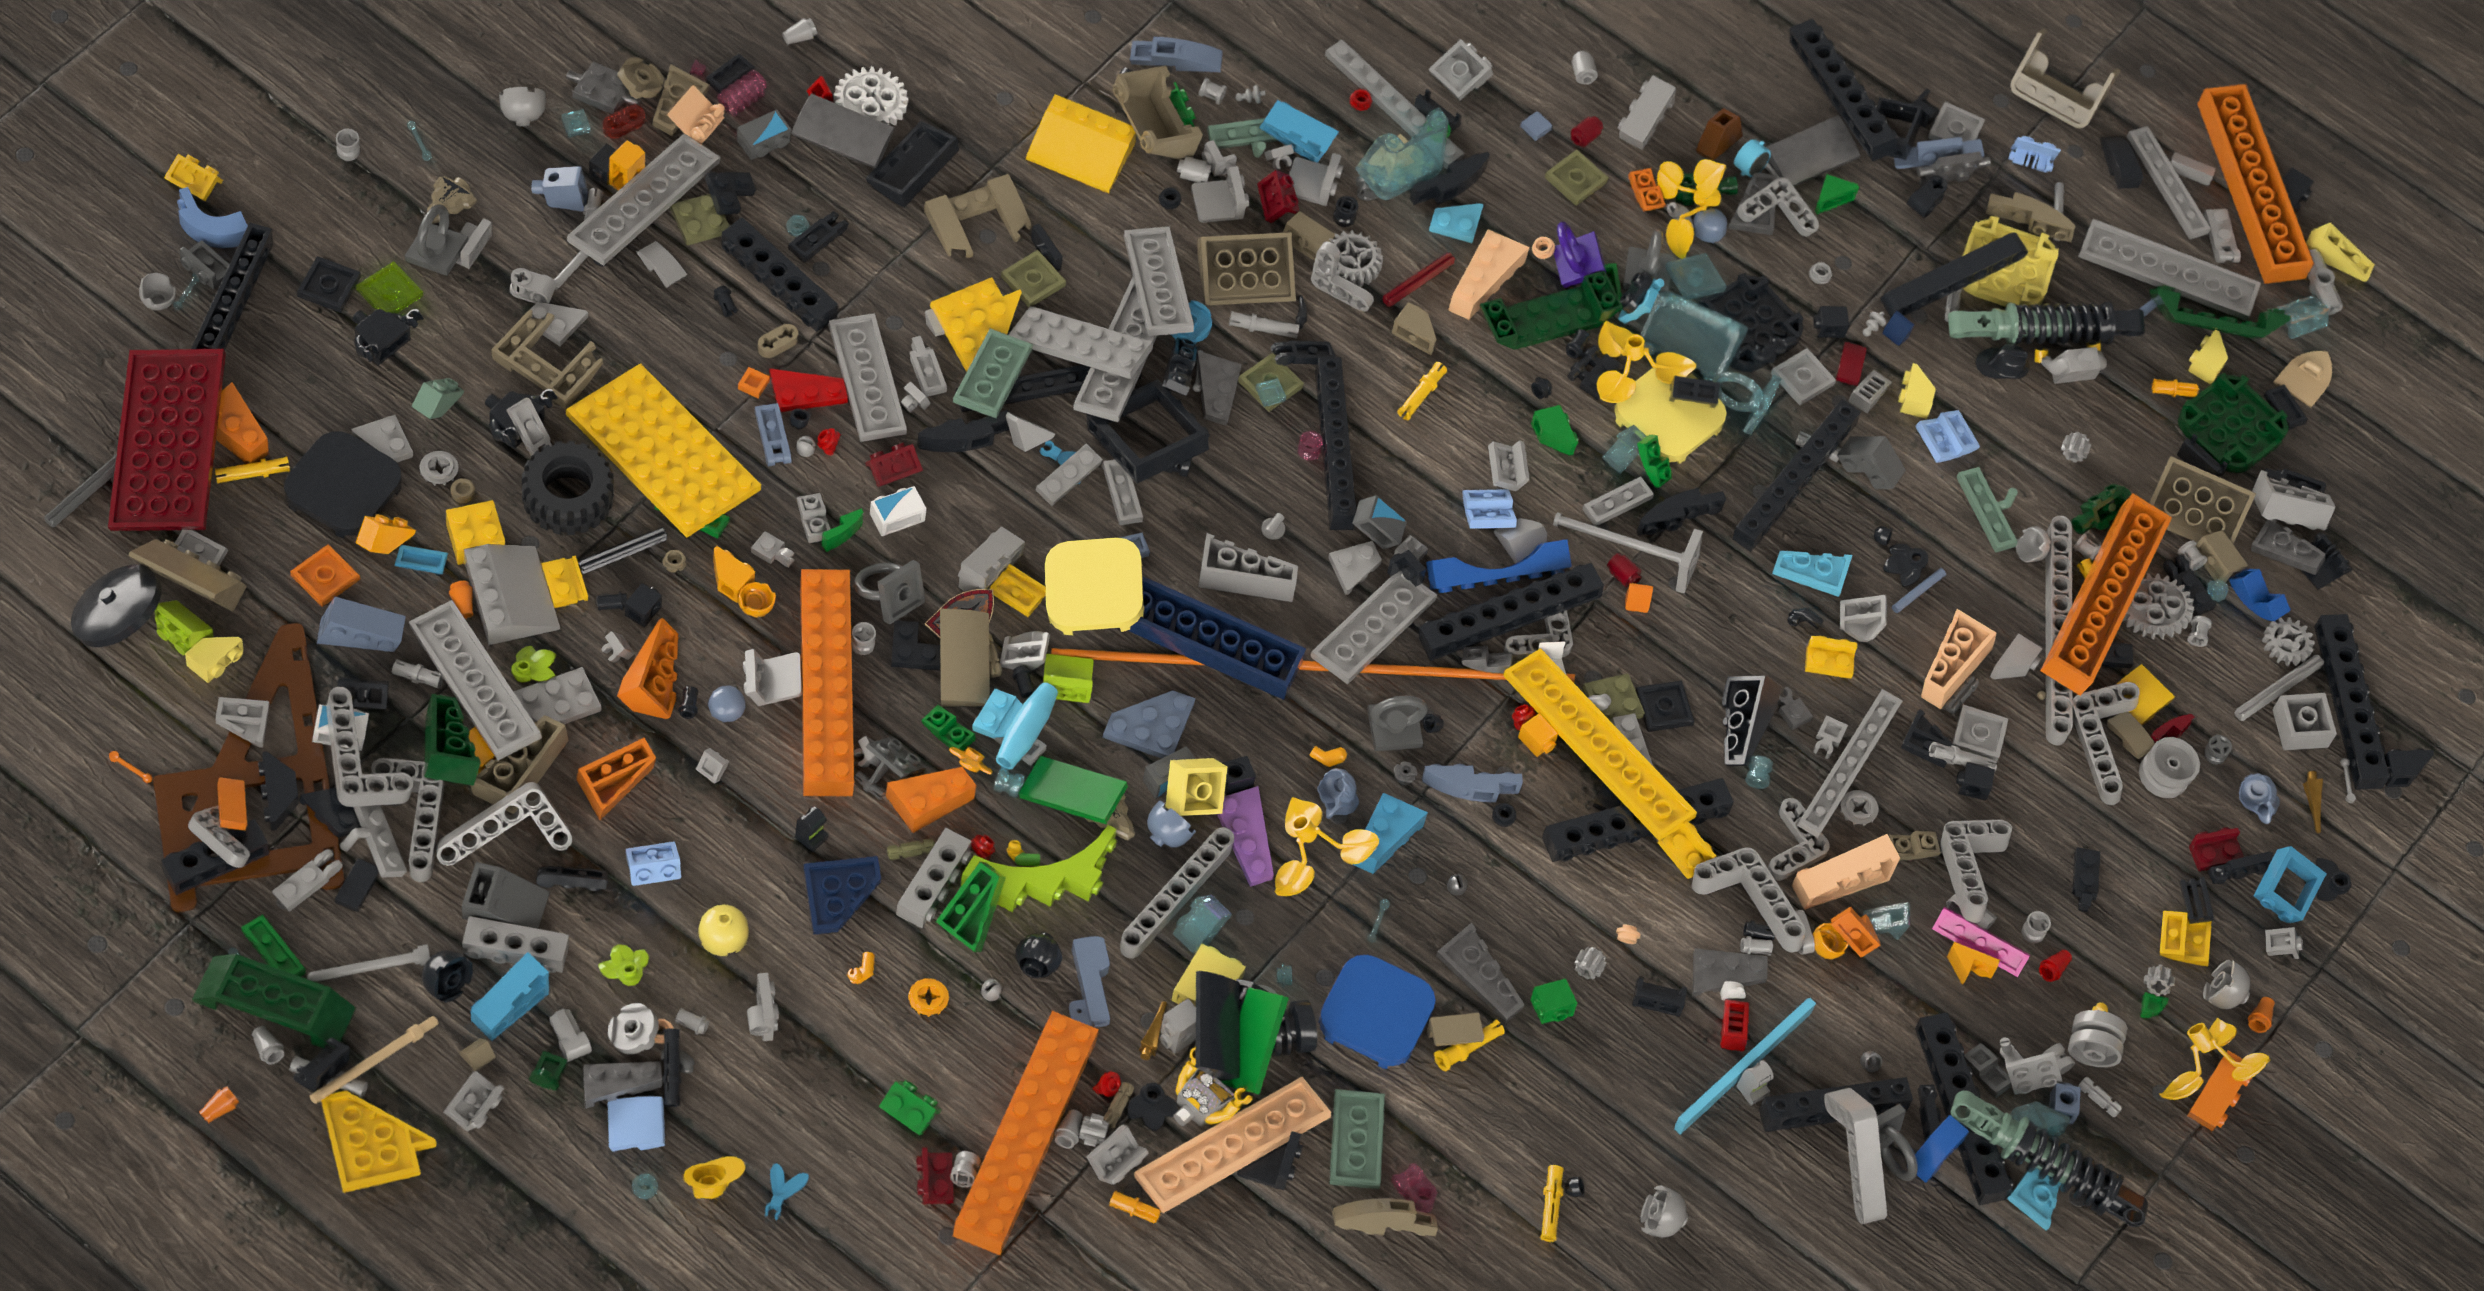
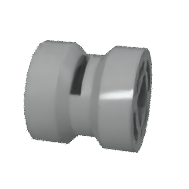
M342 129L336 135L337 155L345 161L354 160L360 154L359 135L355 130Z
M861 622L853 627L851 648L855 653L867 655L873 651L876 638L874 626L867 622Z
M2034 911L2030 913L2022 926L2021 933L2023 938L2033 944L2041 942L2050 929V918L2044 912Z
M2061 1043L2051 1046L2043 1053L2054 1051L2061 1075L2065 1074L2075 1065L2073 1059L2066 1056L2065 1049Z
M962 1151L956 1156L955 1166L952 1169L950 1178L958 1186L971 1187L977 1176L976 1172L979 1170L981 1160L973 1152Z

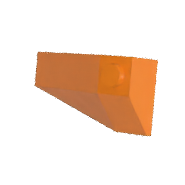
M663 618L658 620L625 674L617 696L633 712L668 719L676 702L673 682L677 680V673L673 669L674 660L677 659L678 633Z

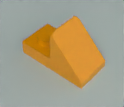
M1956 942L1953 943L1947 955L1962 985L1970 971L1975 972L1978 976L1991 979L2000 961Z

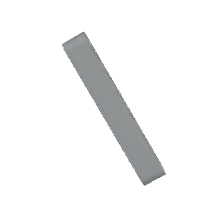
M1226 827L1217 828L1126 928L1120 943V951L1123 956L1127 958L1138 957L1229 856L1234 842V834L1230 829ZM1217 841H1224L1227 844H1220ZM1208 857L1212 861H1206L1203 858ZM1187 874H1194L1197 877L1192 878L1189 877ZM1177 890L1182 894H1175L1173 891ZM1163 907L1167 911H1160L1158 908ZM1143 924H1149L1152 928H1145ZM1127 941H1134L1137 944L1130 945L1127 943Z

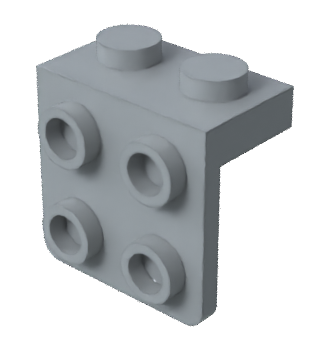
M1333 153L1329 166L1296 157L1289 173L1294 181L1296 197L1327 206L1330 195L1334 196L1338 183L1335 182V179H1340L1343 165H1340L1341 155Z
M1238 166L1229 167L1226 180L1192 184L1191 191L1199 222L1244 219L1245 209L1249 207V197L1247 193H1244V176L1240 175Z
M755 649L745 651L743 669L746 674V682H744V691L757 706L800 697L803 694L802 657L799 653L795 652L763 660Z

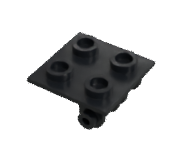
M2322 532L2314 537L2316 540L2311 542V544L2326 554L2323 564L2316 575L2301 570L2317 590L2353 570L2349 565L2350 561L2342 556L2340 550H2336L2337 546L2335 544L2332 545L2327 534Z

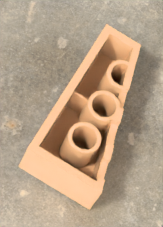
M1488 229L1452 295L1448 311L1469 320L1480 309V304L1487 302V299L1493 293L1495 294L1500 289V286L1506 280H1509L1514 272L1525 263L1529 247Z
M1957 609L1924 681L1921 698L1941 709L1991 652L1996 632Z
M1888 834L1810 869L1806 868L1799 871L1792 883V888L1803 909L1806 910L1889 881L1900 857Z

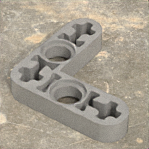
M1785 178L1776 179L1744 201L1737 210L1741 220L1751 222L1778 204L1800 235L1811 236L1819 227V222L1791 182ZM1782 186L1784 190L1775 195L1774 191ZM1761 195H1765L1769 198V205H1765L1761 202ZM1790 202H1794L1798 205V212H1794L1790 209ZM1753 205H1755V210H1753L1751 213L1746 212V209H1749ZM1809 223L1811 226L1806 228L1804 224Z
M1323 242L1316 253L1311 275L1312 284L1359 311H1368L1374 302L1373 296L1365 289L1336 274L1340 250L1331 242Z
M1567 610L1544 619L1547 634L1509 637L1504 646V653L1513 652L1514 660H1522L1537 651L1532 647L1533 643L1559 642V637L1562 636L1561 641L1565 642L1562 657L1569 655L1573 646ZM1555 620L1560 621L1564 627L1556 629L1552 626L1551 622ZM1515 645L1519 650L1515 651L1511 646Z
M1787 798L1782 802L1779 816L1799 844L1771 859L1768 870L1774 879L1778 881L1784 880L1826 857L1830 848V844L1822 832L1818 838L1814 837L1812 839L1814 835L1799 831L1797 825L1806 810L1794 798ZM1787 807L1789 809H1794V813L1792 811L1787 812ZM1814 845H1816L1817 847L1821 846L1822 850L1814 849L1813 847ZM1799 853L1804 856L1805 861L1802 863L1796 862L1792 855ZM1785 865L1783 871H1781L1780 869H1778V870H1775V869H1774L1775 866L1781 867V866Z
M219 805L194 813L188 824L189 829L228 864L238 868L244 867L250 852L226 831L228 828L220 827Z

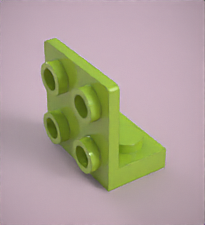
M1046 654L1043 683H1049L1057 689V700L1090 703L1094 660Z

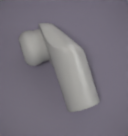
M1672 202L1667 206L1668 214L1679 220L1681 215L1689 212L1686 207L1676 202ZM1691 216L1686 217L1685 219L1689 220L1693 226Z
M1607 694L1588 697L1600 711L1607 709L1611 704V698Z

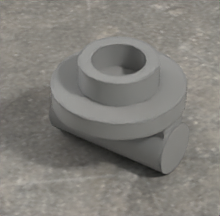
M1277 513L1274 518L1266 519L1261 527L1263 535L1272 540L1281 538L1285 532V525L1282 522L1284 516Z

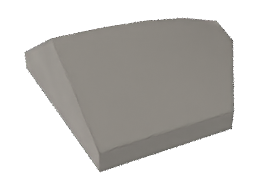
M1517 519L1516 528H1498L1493 532L1514 563L1528 556L1538 544L1547 543V532L1540 522L1528 519Z
M1886 595L1840 601V629L1857 641L1868 642L1873 640L1887 625Z
M1034 631L1014 637H1005L1000 659L1001 667L1014 670L1019 666H1027V669L1033 671L1045 663L1050 639L1049 633Z

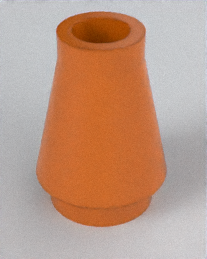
M468 581L452 583L449 591L451 599L465 619L474 615L473 587L469 585Z
M2269 997L2261 998L2260 1003L2248 1016V1025L2253 1031L2264 1033L2271 1028L2273 1008L2275 1006L2273 999Z
M224 1087L222 1090L218 1089L199 1113L210 1123L214 1119L236 1109L235 1105L239 1101L228 1087Z

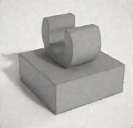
M1292 144L1264 152L1267 161L1274 159L1273 168L1275 170L1281 169L1280 160L1285 162L1286 167L1292 165L1290 157L1287 156L1294 153Z
M911 381L904 387L908 395L901 403L910 413L917 405L925 410L931 404L928 398Z
M1409 535L1395 549L1394 555L1410 550L1420 561L1427 554L1428 548Z
M611 631L605 636L609 643L605 644L601 650L609 653L613 649V655L608 658L610 662L616 663L621 657L629 660L635 654L622 635Z
M865 736L858 741L861 748L855 749L853 754L856 757L864 755V759L858 763L860 767L866 768L870 764L878 767L882 761L866 748L868 743L875 741Z
M709 748L704 751L696 770L715 784L720 781L729 764V760H725L719 755L720 753Z

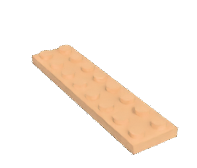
M1300 1077L1235 1114L1229 1120L1219 1123L1135 1171V1178L1161 1212L1165 1213L1287 1143L1291 1131L1302 1134L1331 1117V1111L1306 1080Z

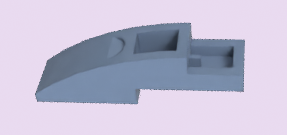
M1153 37V41H1132L1130 62L1131 65L1175 66L1176 71L1221 72L1223 51L1188 40Z
M1432 764L1425 766L1422 775V782L1438 791L1454 797L1479 802L1496 803L1499 794H1519L1523 783L1522 774H1514L1512 772L1502 774L1482 772L1474 774L1473 766H1466L1464 764L1453 766Z

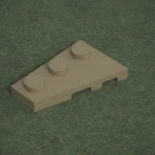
M671 64L662 96L659 99L653 118V126L673 136L679 127L667 116L669 111L692 85L705 96L709 91V84Z

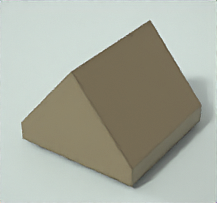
M479 1038L459 1052L474 1072L496 1058L488 1040Z

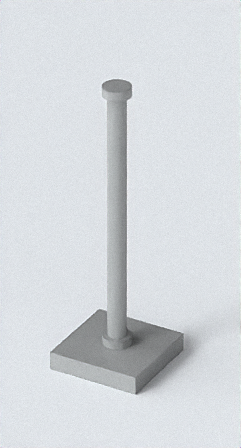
M1559 512L1556 513L1553 525L1557 527L1559 525L1678 562L1679 571L1676 591L1683 594L1686 592L1700 556L1703 531L1697 529L1693 530L1685 552L1680 554L1564 517Z

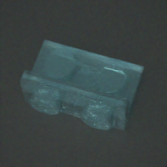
M2313 295L2276 308L2285 310V315L2291 316L2290 321L2285 323L2288 325V337L2291 339L2328 325L2329 307Z

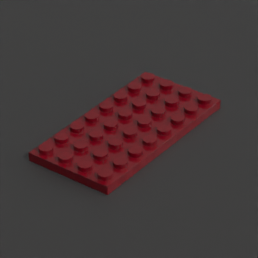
M224 349L129 350L108 521L110 531L206 530L226 357Z

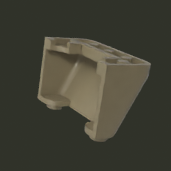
M1160 66L1118 74L1113 85V94L1118 98L1134 128L1141 147L1149 154L1184 160L1186 156L1193 158L1203 134L1199 126H1184L1169 98L1172 89L1171 87H1166V77L1170 76L1167 67Z

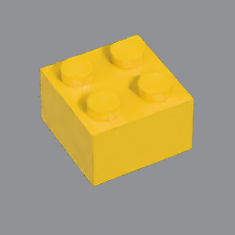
M493 500L446 510V526L458 565L464 564V549L486 544L505 545V538Z

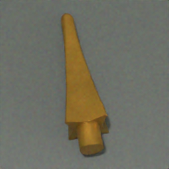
M2316 771L2307 772V782L2302 785L2311 809L2315 832L2319 834L2321 833L2323 779H2317Z
M1166 1001L1161 1003L1155 1019L1141 1041L1142 1045L1139 1051H1142L1140 1057L1144 1060H1150L1151 1054L1156 1056L1161 1023L1167 1006Z

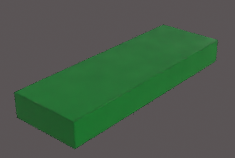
M263 914L241 927L242 933L267 965L299 977L306 974L304 966Z

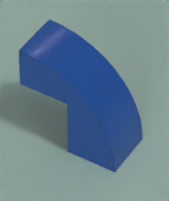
M2244 569L2229 578L2230 584L2240 600L2259 617L2275 621L2291 611L2284 594L2269 593L2260 569Z
M1951 1115L1943 1121L1915 1154L1918 1164L1917 1176L1925 1183L1939 1171L1944 1160L1964 1141L1969 1133Z

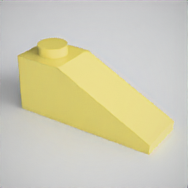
M2331 223L2312 230L2306 242L2308 250L2317 249V251H2320L2326 264L2359 280L2368 281L2375 264Z

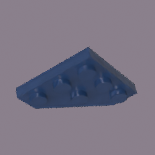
M878 856L804 864L803 870L813 935L839 932L881 883Z

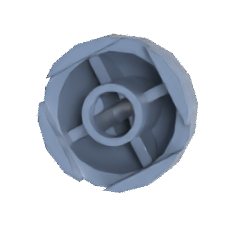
M1159 800L1152 808L1147 820L1148 829L1152 833L1150 839L1160 847L1163 844L1171 848L1180 847L1189 841L1196 831L1195 829H1189L1191 825L1172 808L1167 810L1163 807L1165 803Z

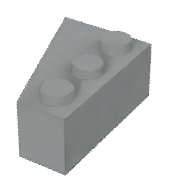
M1652 76L1649 82L1645 81L1640 89L1642 94L1638 100H1633L1629 107L1630 114L1627 118L1623 117L1618 125L1620 130L1619 138L1641 150L1644 149L1655 133V128L1659 121L1662 122L1666 115L1664 113L1667 108H1672L1675 103L1676 87L1655 76Z
M2260 471L2252 492L2256 493L2254 501L2264 518L2268 520H2282L2290 525L2300 524L2312 530L2326 529L2335 510V505L2329 495L2303 485L2301 489L2288 485L2289 480L2281 478L2280 481L2267 477L2268 472Z
M1002 526L995 533L992 532L988 539L961 563V570L958 574V577H960L958 587L965 592L976 589H990V586L1007 569L1008 565L1011 564L1013 566L1023 555L1025 541Z

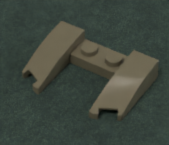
M1009 174L988 180L986 187L948 199L947 195H943L925 202L924 213L948 256H951L952 249L965 250L967 258L973 257V251L960 223L961 220L996 209L1014 242L1020 240L1021 235L1018 231L1024 225L1029 230L1032 226Z
M528 310L491 349L492 359L510 372L514 369L542 390L552 389L558 397L557 400L552 401L566 410L589 384L603 364V360L600 358L596 361L592 354L596 347L590 341L561 372L531 351V348L554 320V315L547 313L544 320L532 318L533 312Z

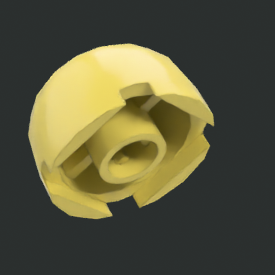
M726 904L708 909L702 916L698 929L703 947L710 953L719 956H728V953L739 952L746 945L749 936L748 922L742 911Z

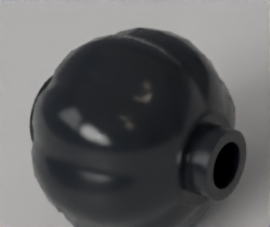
M1033 933L1026 936L1019 942L1015 950L1016 960L1020 969L1030 978L1048 977L1062 963L1060 947L1048 933Z

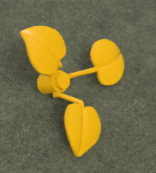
M1701 160L1694 171V181L1697 184L1696 189L1680 185L1684 174L1676 163L1664 162L1659 167L1657 186L1660 185L1663 198L1673 199L1679 189L1694 193V202L1700 206L1681 215L1679 220L1672 219L1667 226L1666 240L1668 246L1681 259H1686V254L1694 237L1693 226L1685 218L1697 212L1706 211L1707 207L1719 205L1721 194L1717 187L1724 174L1725 164L1712 160Z
M1605 321L1601 328L1598 340L1600 352L1603 355L1608 354L1612 358H1617L1621 354L1627 356L1623 375L1618 371H1607L1597 381V391L1600 399L1605 402H1623L1634 394L1636 382L1628 378L1627 375L1631 361H1638L1644 355H1646L1651 366L1657 368L1655 372L1656 377L1667 384H1671L1674 376L1687 378L1696 369V363L1691 359L1672 352L1659 354L1656 357L1655 363L1649 354V349L1644 348V338L1641 335L1633 334L1629 330L1616 326L1609 321Z
M1292 797L1286 812L1285 829L1290 836L1298 837L1297 842L1300 847L1302 862L1293 860L1281 866L1275 878V893L1278 896L1296 895L1304 891L1312 883L1315 872L1311 866H1306L1307 858L1303 843L1314 841L1317 834L1338 849H1342L1340 856L1348 864H1359L1366 860L1374 852L1380 839L1373 832L1357 829L1346 833L1343 837V844H1339L1317 827L1323 816L1321 808L1315 803Z
M2216 1018L2209 1030L2204 1023H2198L2187 1032L2194 1044L2191 1046V1049L2194 1053L2196 1072L2190 1071L2179 1075L2169 1084L2164 1092L2159 1094L2162 1098L2176 1100L2188 1097L2200 1088L2204 1080L2200 1077L2202 1071L2198 1051L2207 1053L2217 1049L2236 1067L2232 1072V1077L2237 1081H2245L2254 1077L2271 1059L2266 1054L2254 1053L2244 1057L2241 1063L2236 1062L2222 1048V1046L2228 1044L2237 1034L2236 1028L2219 1018Z

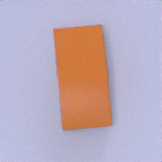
M1651 168L1633 171L1628 174L1635 197L1643 211L1665 207L1660 185L1656 186Z

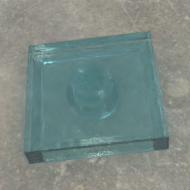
M1706 253L1667 262L1665 266L1685 301L1724 292L1727 287Z

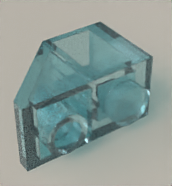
M2039 1102L2016 1107L2011 1113L2012 1119L2019 1122L2026 1116L2029 1118L2028 1120L2038 1126L2037 1131L2045 1129L2049 1136L2056 1137L2065 1132L2066 1127L2071 1121L2069 1116Z

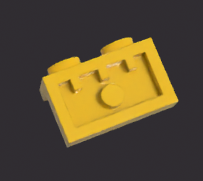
M178 154L164 178L182 189L188 187L191 194L206 202L216 183L222 184L223 182L217 176L219 172L208 165L205 169L198 165L200 161L187 154L186 158Z
M1811 636L1806 647L1805 672L1851 679L1854 673V656L1857 650V643L1846 639L1837 640L1825 636Z
M1687 820L1682 823V827L1657 842L1687 879L1693 877L1694 869L1698 864L1717 857L1712 851L1710 844L1701 838L1697 833L1696 827Z

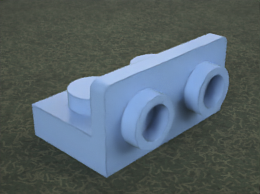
M675 841L625 849L632 886L681 878L680 858Z

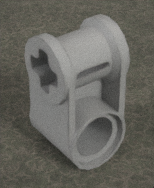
M517 268L511 273L510 293L512 296L534 304L537 302L549 304L557 286L553 278L524 268Z

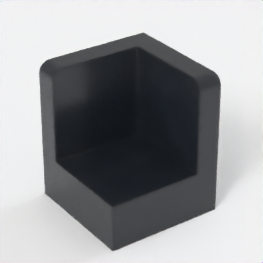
M1925 89L1912 103L1922 106L1921 126L1924 128L1940 113V109L1927 101L1930 94L1929 89Z

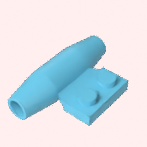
M1042 683L1022 704L1016 696L994 689L972 727L973 731L993 739L1004 737L996 757V761L1000 766L1005 769H1013L1031 749L1049 719L1058 691L1053 685Z

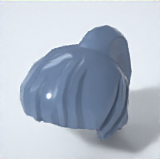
M1335 768L1327 772L1317 787L1320 799L1326 807V818L1330 819L1333 815L1353 813L1359 804V799L1355 793L1357 788L1354 777L1344 769Z
M2260 773L2250 774L2240 784L2239 799L2246 809L2258 815L2262 823L2269 824L2272 815L2276 814L2280 805L2276 786L2272 779L2266 775H2261Z

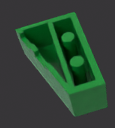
M979 862L936 920V923L972 951L981 952L1006 877L987 862Z

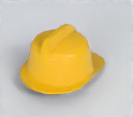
M723 1157L707 1163L694 1165L685 1171L684 1181L692 1186L695 1198H717L724 1193L730 1182L738 1179L743 1174L745 1163L737 1157Z

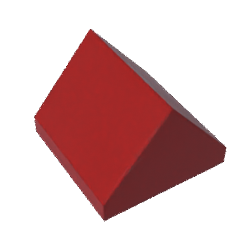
M820 76L810 86L807 93L809 96L813 94L834 103L831 90L823 76Z

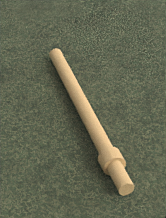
M432 1016L419 1025L411 1026L404 1035L312 1093L310 1099L313 1103H318L410 1042H417L424 1037V1033L438 1025L437 1019Z

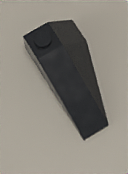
M1767 676L1727 677L1722 697V706L1725 707L1726 717L1723 718V725L1726 727L1724 753L1725 765L1727 766L1748 765L1777 708L1781 686Z

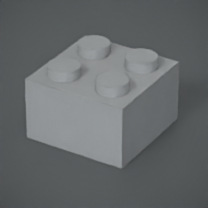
M2326 693L2282 695L2272 709L2283 750L2328 748L2337 734Z

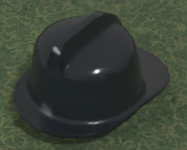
M2005 344L2001 348L1985 349L1976 358V366L1981 374L1994 379H2021L2029 372L2030 365L2027 360L2028 353L2015 344Z

